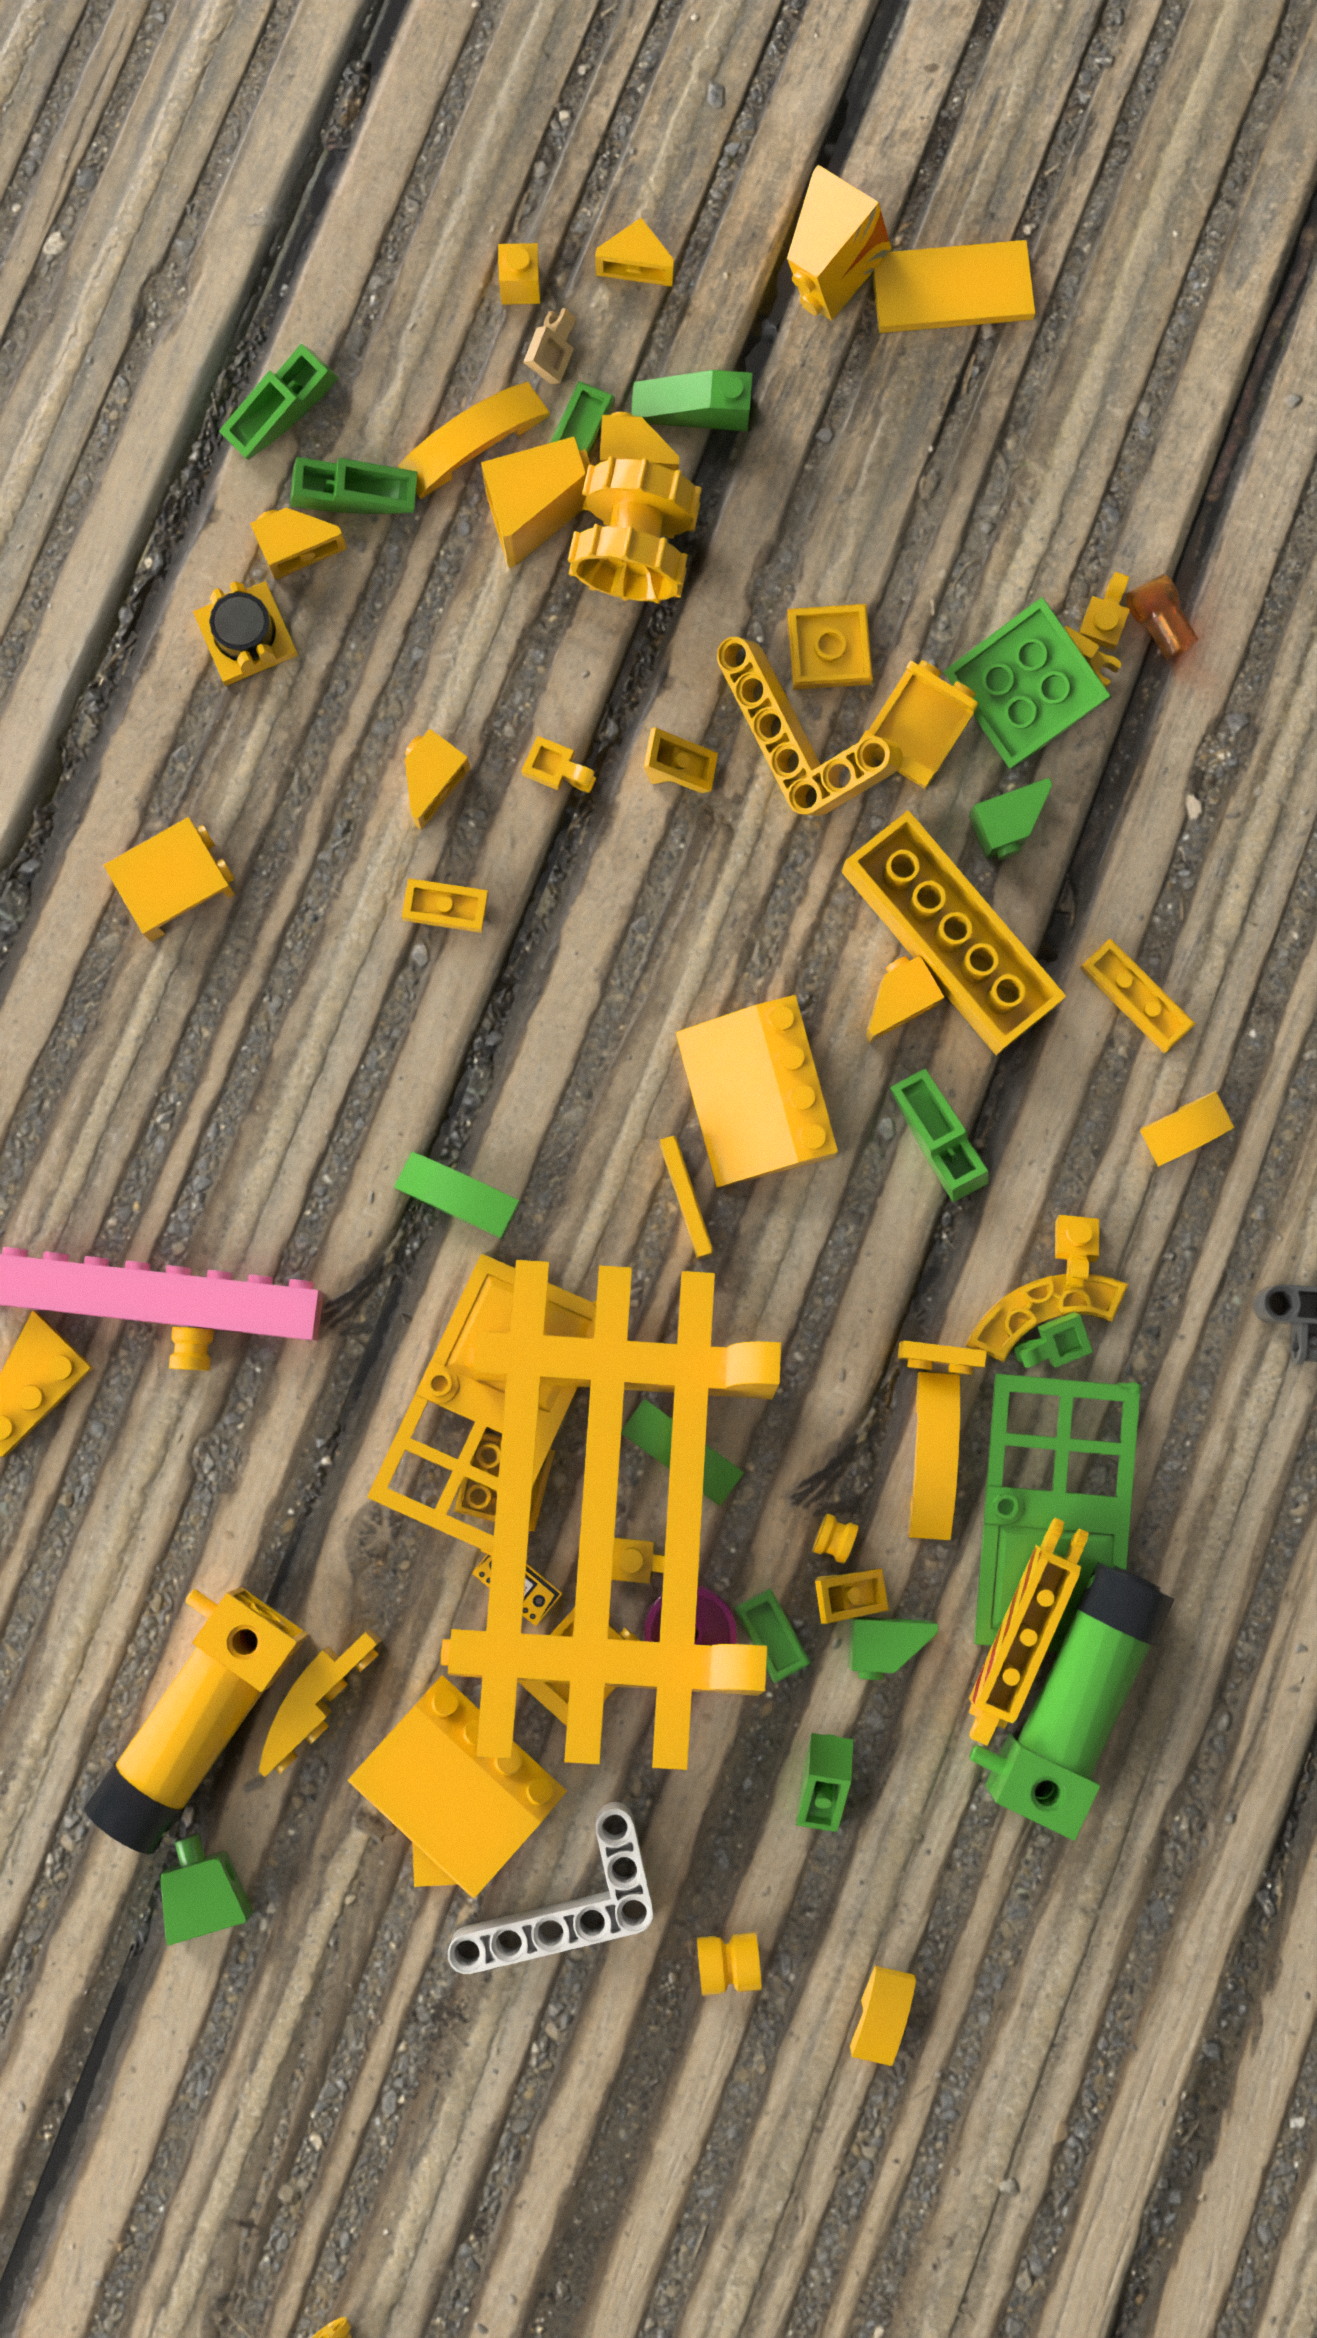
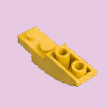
M371 1629L367 1630L340 1657L327 1646L306 1667L291 1687L275 1716L263 1748L259 1772L264 1777L273 1769L280 1775L298 1757L293 1750L304 1739L311 1745L329 1727L324 1719L332 1711L321 1699L325 1697L331 1702L348 1685L343 1678L354 1667L362 1672L379 1655L374 1648L382 1640Z

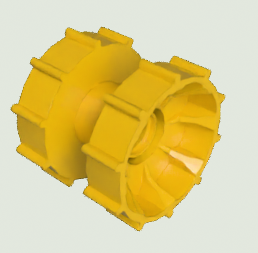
M609 457L608 461L601 462L596 466L588 465L582 495L585 496L583 509L591 511L597 518L604 521V525H609V527H601L598 524H594V528L587 529L581 533L574 532L568 562L571 563L569 575L577 577L581 582L588 585L592 591L597 590L619 597L623 601H653L660 604L661 600H667L674 596L680 598L687 570L685 566L688 555L679 552L673 545L667 542V538H660V536H667L673 539L674 535L682 534L688 530L695 531L702 488L694 486L689 479L681 475L682 471H674L648 462V459H642L641 461Z

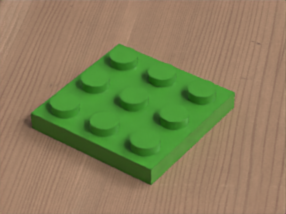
M1043 597L943 671L952 685L958 681L976 693L973 699L979 703V706L973 716L1009 769L1012 770L1112 698L1107 688Z

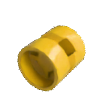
M756 1932L732 1934L729 1944H725L720 1937L716 1936L697 1937L702 1996L718 1995L726 1992L729 1984H733L738 1993L762 1990Z

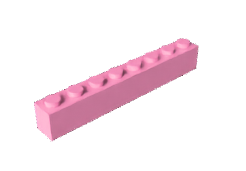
M3 1247L2 1254H0V1306L318 1341L324 1292L313 1289L314 1282L289 1279V1286L272 1285L273 1277L248 1275V1282L234 1281L230 1272L207 1270V1277L191 1276L192 1268L171 1265L166 1266V1273L150 1271L151 1264L136 1261H126L125 1268L109 1267L110 1259L85 1256L84 1264L68 1262V1254L44 1252L43 1259L27 1257L28 1250Z

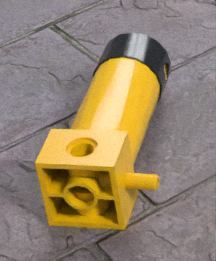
M243 1587L227 1592L219 1604L197 1589L192 1590L187 1596L186 1603L208 1618L192 1641L196 1649L118 1761H114L96 1791L84 1805L87 1816L97 1827L122 1845L147 1855L156 1852L166 1833L174 1826L183 1813L185 1804L261 1694L276 1683L309 1635ZM247 1629L256 1634L258 1639L256 1648L250 1646L245 1638Z

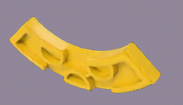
M1066 1274L1048 1276L1032 1281L1015 1289L994 1304L977 1323L965 1345L972 1349L987 1351L986 1355L1005 1362L1017 1341L1030 1329L1048 1319L1076 1312L1079 1315L1092 1316L1112 1322L1129 1284L1095 1274H1089L1088 1279H1084L1083 1288L1066 1286Z

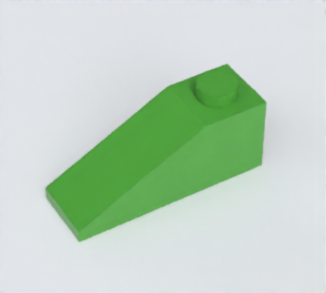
M708 370L634 382L631 414L642 417L648 424L747 431L752 373Z

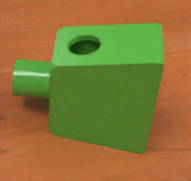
M199 1833L175 1840L174 1843L180 1864L167 1868L161 1874L160 1879L167 1946L247 1922L253 1914V1909L227 1852L220 1851L205 1856Z

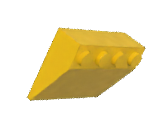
M796 995L756 1004L676 1032L716 1188L833 1159L837 1155L836 1142Z
M441 1675L347 1781L474 1899L542 1823L567 1790L514 1741L512 1759L476 1757L480 1709Z

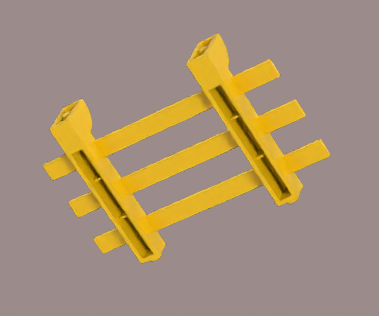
M516 1260L510 1333L476 1331V1343L468 1342L466 1367L473 1368L475 1380L506 1382L486 1631L451 1629V1639L442 1640L441 1665L448 1666L449 1676L482 1678L476 1757L512 1759L517 1681L522 1680L570 1684L565 1763L600 1764L605 1686L657 1689L652 1768L687 1770L692 1691L758 1696L765 1692L767 1646L742 1644L694 1645L708 1395L772 1400L780 1382L781 1342H741L732 1344L728 1348L712 1347L711 1334L715 1273L690 1271L681 1272L677 1344L627 1341L632 1267L599 1265L594 1339L544 1335L549 1262ZM540 1384L590 1387L573 1637L521 1633ZM624 1390L674 1393L659 1642L608 1639Z

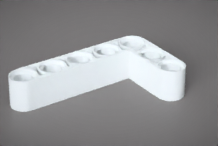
M610 1802L599 1810L596 1818V1835L609 1891L464 1926L453 1935L448 1949V1961L451 1967L456 1972L462 1974H473L637 1934L646 1930L653 1919V1901L631 1810L620 1802ZM610 1815H619L625 1819L627 1827L620 1834H610L603 1826L604 1820ZM621 1857H627L632 1859L637 1867L633 1874L622 1877L614 1871L613 1863ZM630 1900H638L645 1905L646 1911L641 1917L631 1919L622 1911L625 1903ZM589 1910H596L603 1915L605 1921L600 1927L590 1929L582 1923L581 1916ZM547 1920H554L562 1926L563 1933L555 1939H549L541 1933L540 1925ZM506 1930H512L520 1936L521 1944L514 1949H508L500 1944L498 1936ZM470 1940L478 1946L480 1953L472 1959L464 1958L459 1954L457 1945L462 1941Z

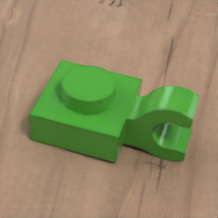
M1076 1312L1039 1326L1040 1339L1022 1341L1013 1346L1017 1361H1022L1025 1368L1037 1365L1046 1359H1049L1050 1364L1057 1368L1093 1353L1081 1315Z

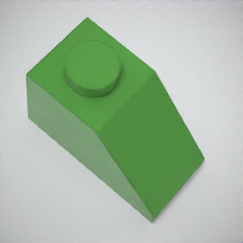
M1050 777L974 805L969 818L986 859L998 855L999 860H1003L1022 851L1021 846L1025 844L1030 836L1052 787Z
M876 1617L850 1618L848 1667L852 1671H858V1678L883 1680V1673H895L938 1633V1623L931 1620Z
M811 1733L804 1762L796 1826L838 1832L852 1780L853 1739L841 1738L831 1734Z

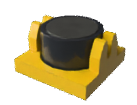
M234 581L229 585V593L224 594L221 589L217 588L213 590L210 596L211 604L192 611L225 686L298 656L266 581L245 589L243 583Z

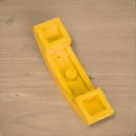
M529 382L512 386L480 401L448 421L411 451L399 463L398 468L417 472L416 495L421 500L452 480V472L513 432L517 436L525 433L548 418L550 412Z
M918 1372L915 1412L917 1413L914 1480L913 1496L910 1497L908 1537L951 1540L959 1459L960 1375Z

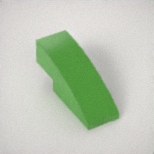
M300 344L276 374L270 370L219 432L249 460L302 418L324 396L339 377L314 351Z
M297 457L293 468L290 506L339 513H413L417 472L345 458H338L336 464Z
M926 1069L890 1087V1091L912 1134L952 1202L989 1183L988 1170L968 1141L967 1131Z
M413 1151L394 1186L395 1189L501 1240L504 1239L521 1204L516 1198Z
M644 1399L621 1430V1434L670 1469L673 1419ZM705 1444L703 1494L721 1506L744 1472Z

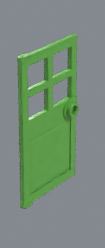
M995 1373L974 1644L992 1646L1036 1545L1041 1546L1050 1523L1054 1518L1064 1521L1062 1536L1058 1540L1053 1552L1057 1555L1065 1557L1072 1536L1079 1528L1087 1531L1089 1534L1077 1563L1081 1566L1079 1578L1047 1651H1059L1078 1610L1076 1607L1097 1561L1111 1568L1115 1565L1127 1570L1139 1400L1142 1384L1137 1382L1108 1384ZM1021 1392L1059 1396L1056 1437L1006 1433L1009 1393ZM1073 1397L1122 1401L1120 1443L1070 1438ZM1005 1445L1055 1450L1052 1491L1002 1486ZM1069 1451L1119 1455L1116 1496L1066 1492Z

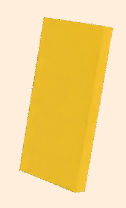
M1026 240L888 252L872 272L879 333L1033 320L1035 316Z

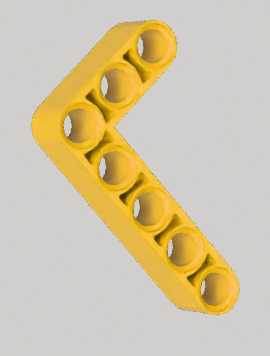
M729 637L720 644L717 650L718 664L793 811L803 815H825L894 774L900 768L903 754L899 745L892 740L874 736L861 740L821 765L760 645L740 637ZM744 647L746 652V658L744 662L740 666H738L736 663V655L738 651ZM761 682L764 688L763 695L758 701H755L753 692L755 686ZM779 717L781 730L774 737L771 733V724L773 720ZM879 746H882L885 750V759L880 766L876 767L873 762V754ZM796 752L799 757V765L797 769L791 772L788 761L790 756ZM848 767L851 779L845 787H842L839 781V774L841 770ZM814 787L817 793V800L812 807H809L806 802V794L809 789Z

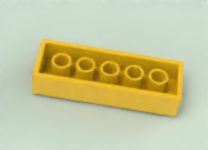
M909 810L846 859L841 871L913 958L922 957L940 990L996 1056L1067 997Z

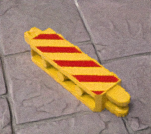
M1054 1518L1050 1523L1041 1546L1036 1545L969 1697L972 1703L969 1713L976 1716L969 1732V1737L988 1746L997 1726L1005 1729L1008 1722L1013 1724L1018 1718L1080 1575L1081 1566L1077 1563L1084 1550L1089 1533L1079 1528L1072 1536L1065 1557L1057 1555L1053 1552L1064 1530V1521L1058 1518Z

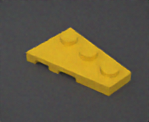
M35 1310L31 1312L0 1373V1457H7L94 1369Z

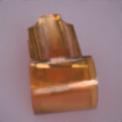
M1161 574L1126 594V602L1132 616L1139 624H1146L1166 660L1184 653L1199 640L1180 609L1178 591L1166 574Z

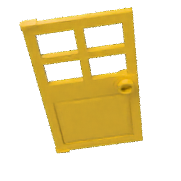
M481 1253L367 1498L481 1549L482 1553L492 1558L493 1535L447 1515L464 1477L495 1491L498 1490V1477L470 1465L487 1428L502 1434L506 1382L475 1380L473 1368L466 1367L468 1342L476 1343V1331L510 1333L515 1268ZM548 1283L544 1335L594 1339L596 1301H588ZM540 1384L532 1488L578 1388L576 1386ZM428 1402L475 1422L458 1459L411 1439ZM405 1451L452 1471L435 1509L388 1489Z

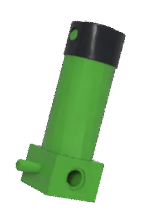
M1097 1561L1076 1607L1078 1610L1020 1736L1009 1732L999 1755L978 1745L974 1746L970 1752V1761L991 1770L985 1786L997 1804L1073 1841L1076 1840L1100 1788L1099 1783L1092 1777V1774L1151 1645L1154 1646L1175 1600L1161 1592V1587L1114 1565L1111 1568ZM1048 1780L1044 1788L1035 1790L1039 1783Z

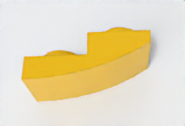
M1214 1091L1179 1107L1178 1111L1141 1127L1140 1132L1159 1167L1232 1130L1234 1125L1217 1091Z
M875 1965L861 1999L863 2014L850 2044L852 2057L888 2066L893 2065L912 2004L916 1984L915 1975Z

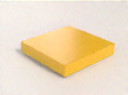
M866 604L787 609L793 690L872 684L873 677Z

